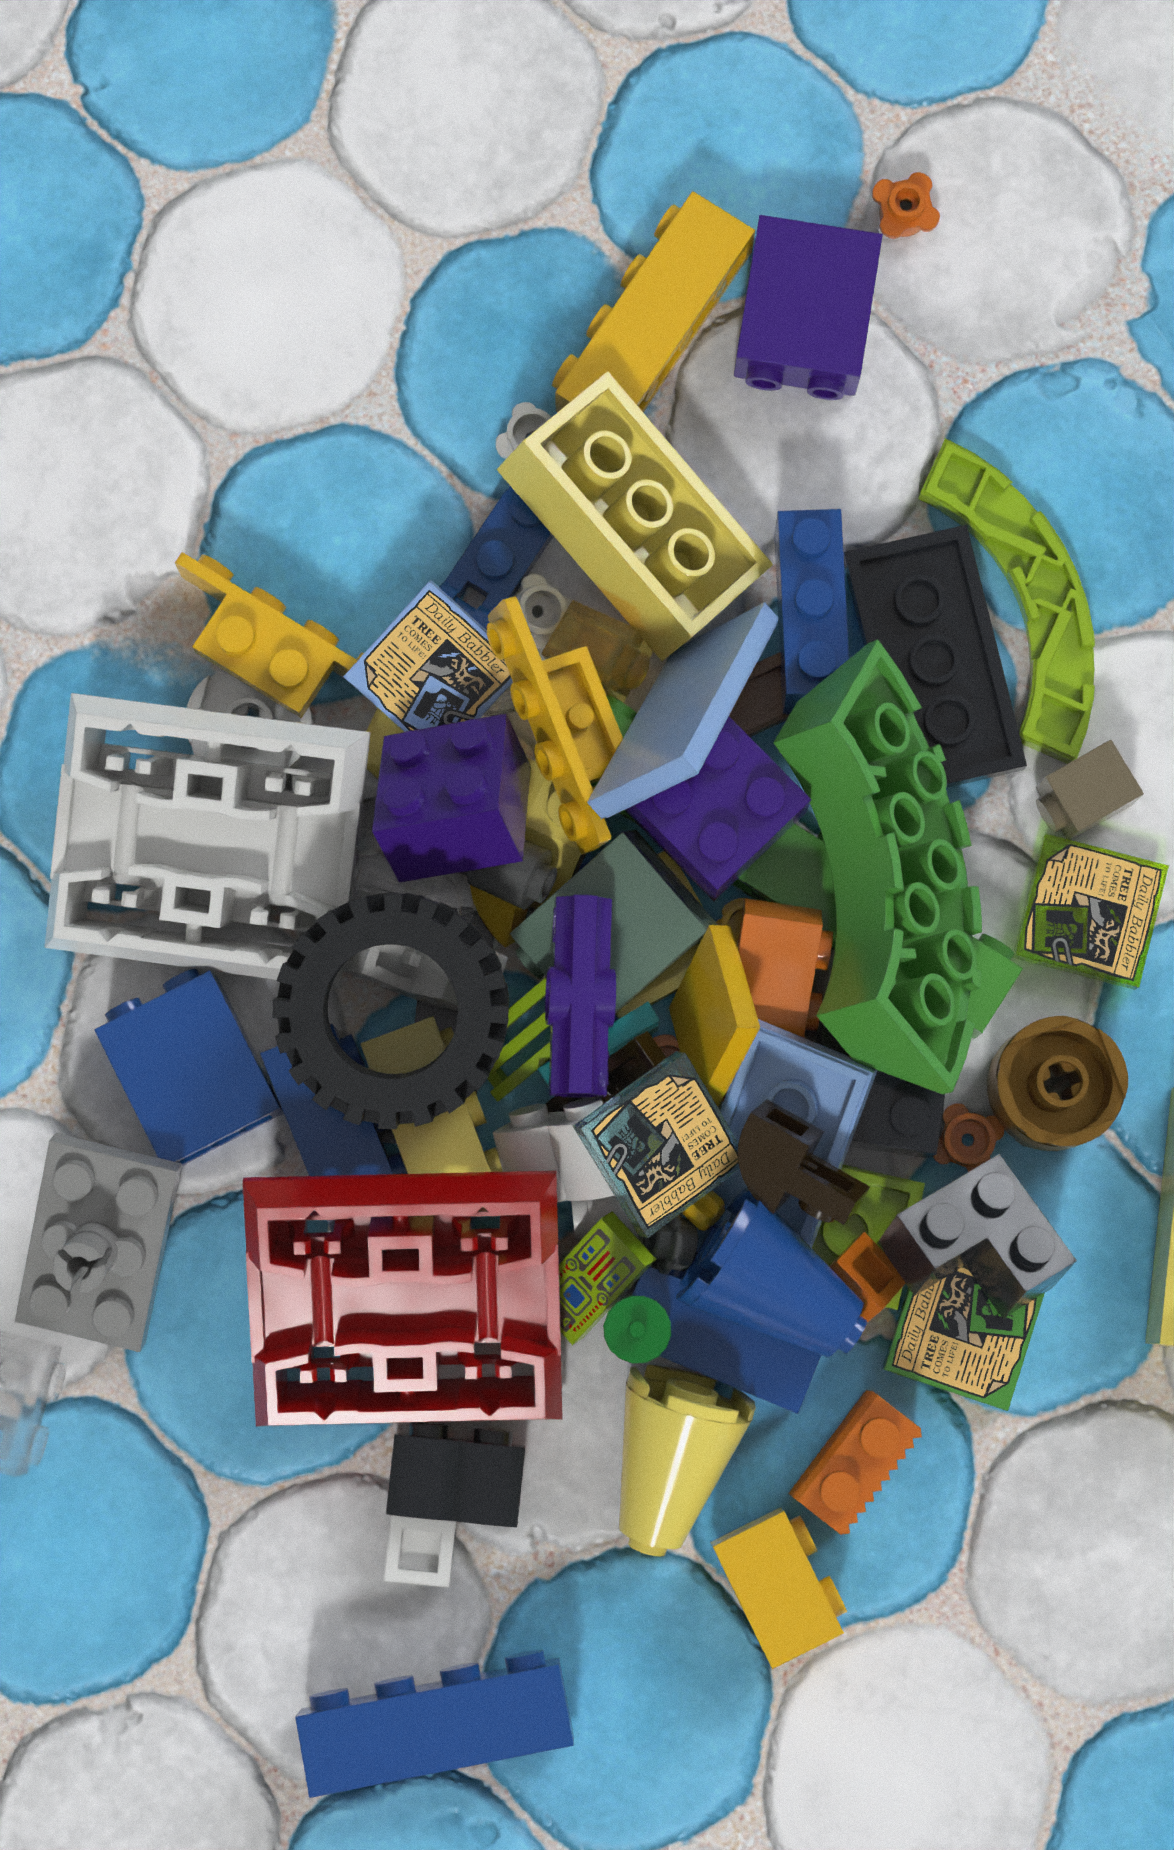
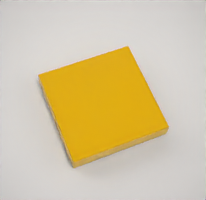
M723 925L708 926L669 1006L686 1076L696 1078L714 1110L721 1104L760 1029L734 933L730 926Z

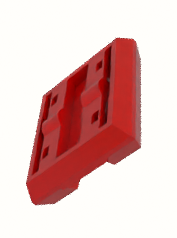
M556 1170L243 1178L246 1270L256 1427L563 1420ZM500 1216V1228L471 1229V1217ZM307 1220H335L334 1232L308 1233ZM475 1343H501V1354L476 1355ZM334 1346V1355H340V1358H314L313 1347ZM516 1363L533 1365V1376H512V1366ZM482 1364H495V1377H482ZM440 1365H464L465 1377H459V1379H438ZM352 1367H373L374 1381L347 1380L349 1369ZM300 1368V1381H288L287 1369ZM317 1368H330V1380L317 1381Z

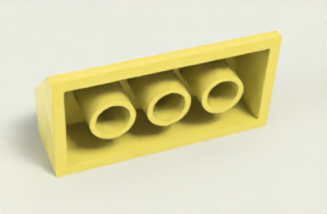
M608 371L524 439L496 469L661 661L691 639L773 565Z

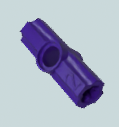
M596 895L556 896L552 927L553 966H548L545 991L546 1025H551L549 1095L568 1098L607 1096L608 1029L613 1027L616 1008L615 969H610L612 899Z

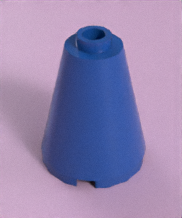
M748 1188L743 1189L726 1208V1210L736 1216L732 1223L725 1220L719 1228L716 1226L712 1227L696 1252L692 1264L683 1275L679 1286L684 1289L676 1294V1299L691 1308L827 1358L831 1357L838 1349L847 1354L857 1343L867 1324V1320L860 1316L864 1305L863 1301L777 1212L773 1214L768 1211L760 1200L758 1202L752 1196Z

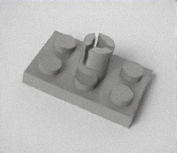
M56 1133L49 1140L14 1322L140 1352L146 1344L182 1164Z

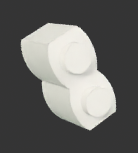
M593 1097L570 1102L563 1107L564 1111L548 1112L546 1104H534L510 1112L511 1122L493 1132L502 1171L556 1170L557 1202L565 1200H595L623 1194L626 1192L623 1182L618 1180L612 1172L591 1132L609 1112L621 1104L603 1105L602 1097ZM626 1109L619 1114L598 1138L609 1151L612 1146L608 1142L614 1135L618 1136L619 1139L622 1138L618 1133L621 1132L620 1129H622L624 1134L628 1133ZM630 1130V1133H629L628 1135H626L622 1140H624L626 1137H628V1136L631 1134V1130ZM630 1137L626 1139L629 1143L632 1142ZM634 1140L632 1142V1149H636ZM616 1152L615 1157L619 1160L620 1155ZM626 1161L623 1164L632 1175L641 1168L640 1164L634 1169Z

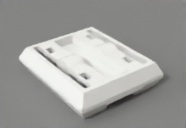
M71 693L64 764L61 767L44 948L277 980L281 966L287 962L293 948L252 941L240 942L202 936L203 926L221 928L231 922L307 931L317 922L318 918L328 911L351 901L371 732ZM106 730H136L142 735L170 736L207 741L205 756L107 744L105 743ZM223 744H231L279 753L296 751L301 756L335 760L333 773L221 758ZM130 752L154 755V757L149 759H136L135 770L129 769ZM287 773L312 776L307 780H296L295 791L285 790ZM116 883L140 887L135 891L122 892L121 900L115 899ZM88 902L159 911V920L186 923V934L160 931L157 928L86 919ZM272 905L296 908L292 913H281L280 921L270 920ZM343 967L333 981V988H341Z

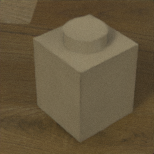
M1110 739L1045 776L1036 787L1041 796L1036 799V805L1047 826L1053 832L1061 829L1069 842L1132 806L1144 793Z

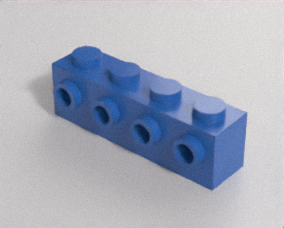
M533 1650L505 1657L506 1668L480 1673L479 1663H467L440 1670L441 1681L415 1686L413 1675L374 1683L376 1694L350 1699L348 1688H342L309 1696L311 1707L301 1708L295 1716L309 1798L574 1746V1733L560 1659L545 1660L544 1650Z

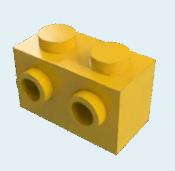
M778 1508L710 1542L772 1669L844 1634L836 1617L846 1613V1607L830 1576L818 1581L807 1558L818 1551L800 1515L788 1520L785 1511L782 1508Z

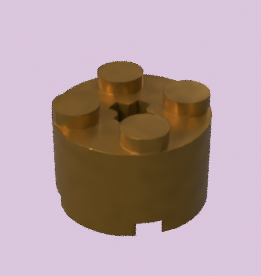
M1052 1016L1039 1019L1010 1037L991 1060L987 1079L990 1107L1004 1130L1022 1146L1044 1151L1070 1149L1102 1135L1118 1116L1128 1088L1127 1066L1120 1049L1113 1039L1099 1028L1097 1029L1086 1022L1068 1016ZM1049 1068H1051L1055 1077L1066 1075L1069 1080L1070 1087L1061 1092L1062 1100L1056 1092L1047 1093L1043 1082L1050 1078Z

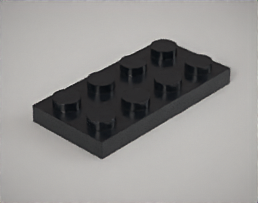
M967 525L844 552V567L863 645L865 646L877 639L880 641L922 708L914 711L913 714L929 747L938 744L941 746L946 761L941 762L947 779L946 788L1023 771L1027 767Z

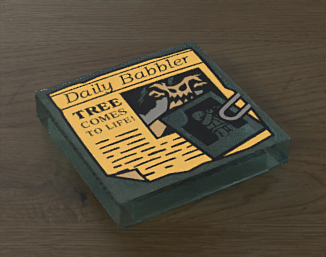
M674 1052L573 1125L574 1130L637 1234L642 1237L649 1238L740 1170L738 1162L739 1143L688 1056L683 1052Z

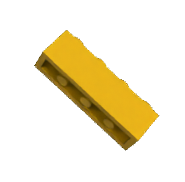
M694 191L691 192L681 208L674 204L671 205L655 230L654 237L659 239L648 257L646 258L638 254L627 268L620 283V286L625 290L612 308L604 304L593 318L586 333V336L591 340L579 358L570 354L557 371L552 382V386L557 389L555 392L556 412H559L608 371L644 413L751 255L755 230Z

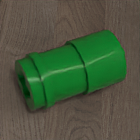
M629 1296L618 1301L608 1311L603 1324L604 1339L609 1350L619 1359L632 1364L647 1363L659 1357L667 1348L671 1337V1321L665 1309L657 1301L645 1296Z

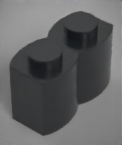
M409 1423L408 1434H394L386 1514L491 1526L517 1527L525 1446L512 1444L513 1432L475 1428L474 1439L465 1440L447 1438L449 1425Z

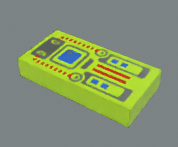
M613 1211L600 1218L559 1264L560 1332L572 1346L592 1330L656 1260Z

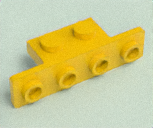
M181 552L174 562L183 579L221 602L193 644L192 648L195 653L300 718L303 717L332 671L343 677L364 654L361 652L357 659L335 647L339 639L325 627L312 620H307L304 626H301L285 616L283 612L286 606L265 590L254 587L252 592L248 593L230 582L234 576L233 573L207 555L202 554L199 560L196 561Z
M516 596L503 599L488 614L487 637L490 647L499 660L504 659L513 681L510 688L513 705L520 718L528 720L537 742L534 748L536 763L543 777L553 782L561 803L558 808V815L565 835L570 841H576L581 854L594 851L611 840V834L605 819H601L587 803L593 793L591 783L599 781L623 739L587 646L542 661Z

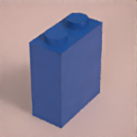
M195 968L180 973L166 981L162 985L166 993L145 1004H142L140 998H134L112 1008L105 1014L108 1023L94 1029L157 1157L181 1163L182 1166L284 1114L276 1092L218 977L210 970L200 975Z

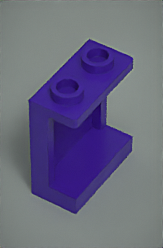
M759 215L734 377L745 379V383L750 387L766 391L779 390L782 388V385L805 388L810 396L823 400H840L844 395H856L861 377L883 234Z

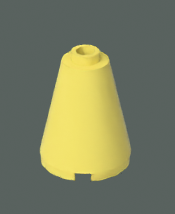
M647 1365L643 1377L636 1366L630 1367L625 1390L619 1530L629 1537L628 1545L632 1549L643 1554L661 1557L666 1555L667 1549H679L682 1547L753 1419L756 1408L755 1402L745 1393L734 1388L731 1399L719 1395L714 1390L716 1380L678 1368Z

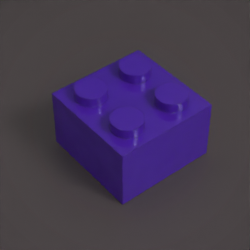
M507 713L384 736L372 832L399 883L523 861L531 765Z
M728 716L697 775L625 809V811L715 901L806 814L812 799Z

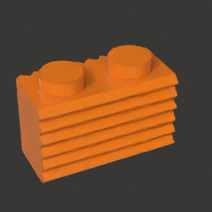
M866 1390L788 1494L840 1535L850 1534L849 1524L858 1523L857 1513L866 1512L865 1502H873V1492L882 1491L881 1481L890 1480L889 1470H897V1460L906 1459L905 1449L914 1448L913 1438L922 1437L921 1428L875 1392Z

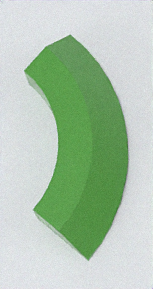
M877 639L865 645L802 697L794 706L773 743L789 764L804 792L812 799L810 805L823 836L833 877L837 927L835 955L825 997L816 1016L855 1062L937 1093L947 1094L953 1092L967 1057L975 1024L966 1020L970 991L981 988L982 972L976 970L977 957L972 942V935L982 933L979 886L968 887L962 849L972 845L961 802L958 800L950 803L947 795V779L944 767L941 764L946 759L941 746L938 744L929 747L913 714L914 711L922 707L903 674Z

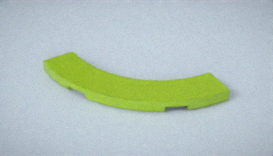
M945 438L918 499L940 510L961 526L967 525L968 532L990 554L1006 577L1018 602L1029 645L1030 678L1028 698L1023 720L1019 728L1021 743L1068 764L1078 758L1087 733L1095 685H1093L1095 672L1094 631L1089 605L1078 572L1063 542L1041 511L1037 512L1024 495L1011 485L1012 481L1000 470L975 453Z

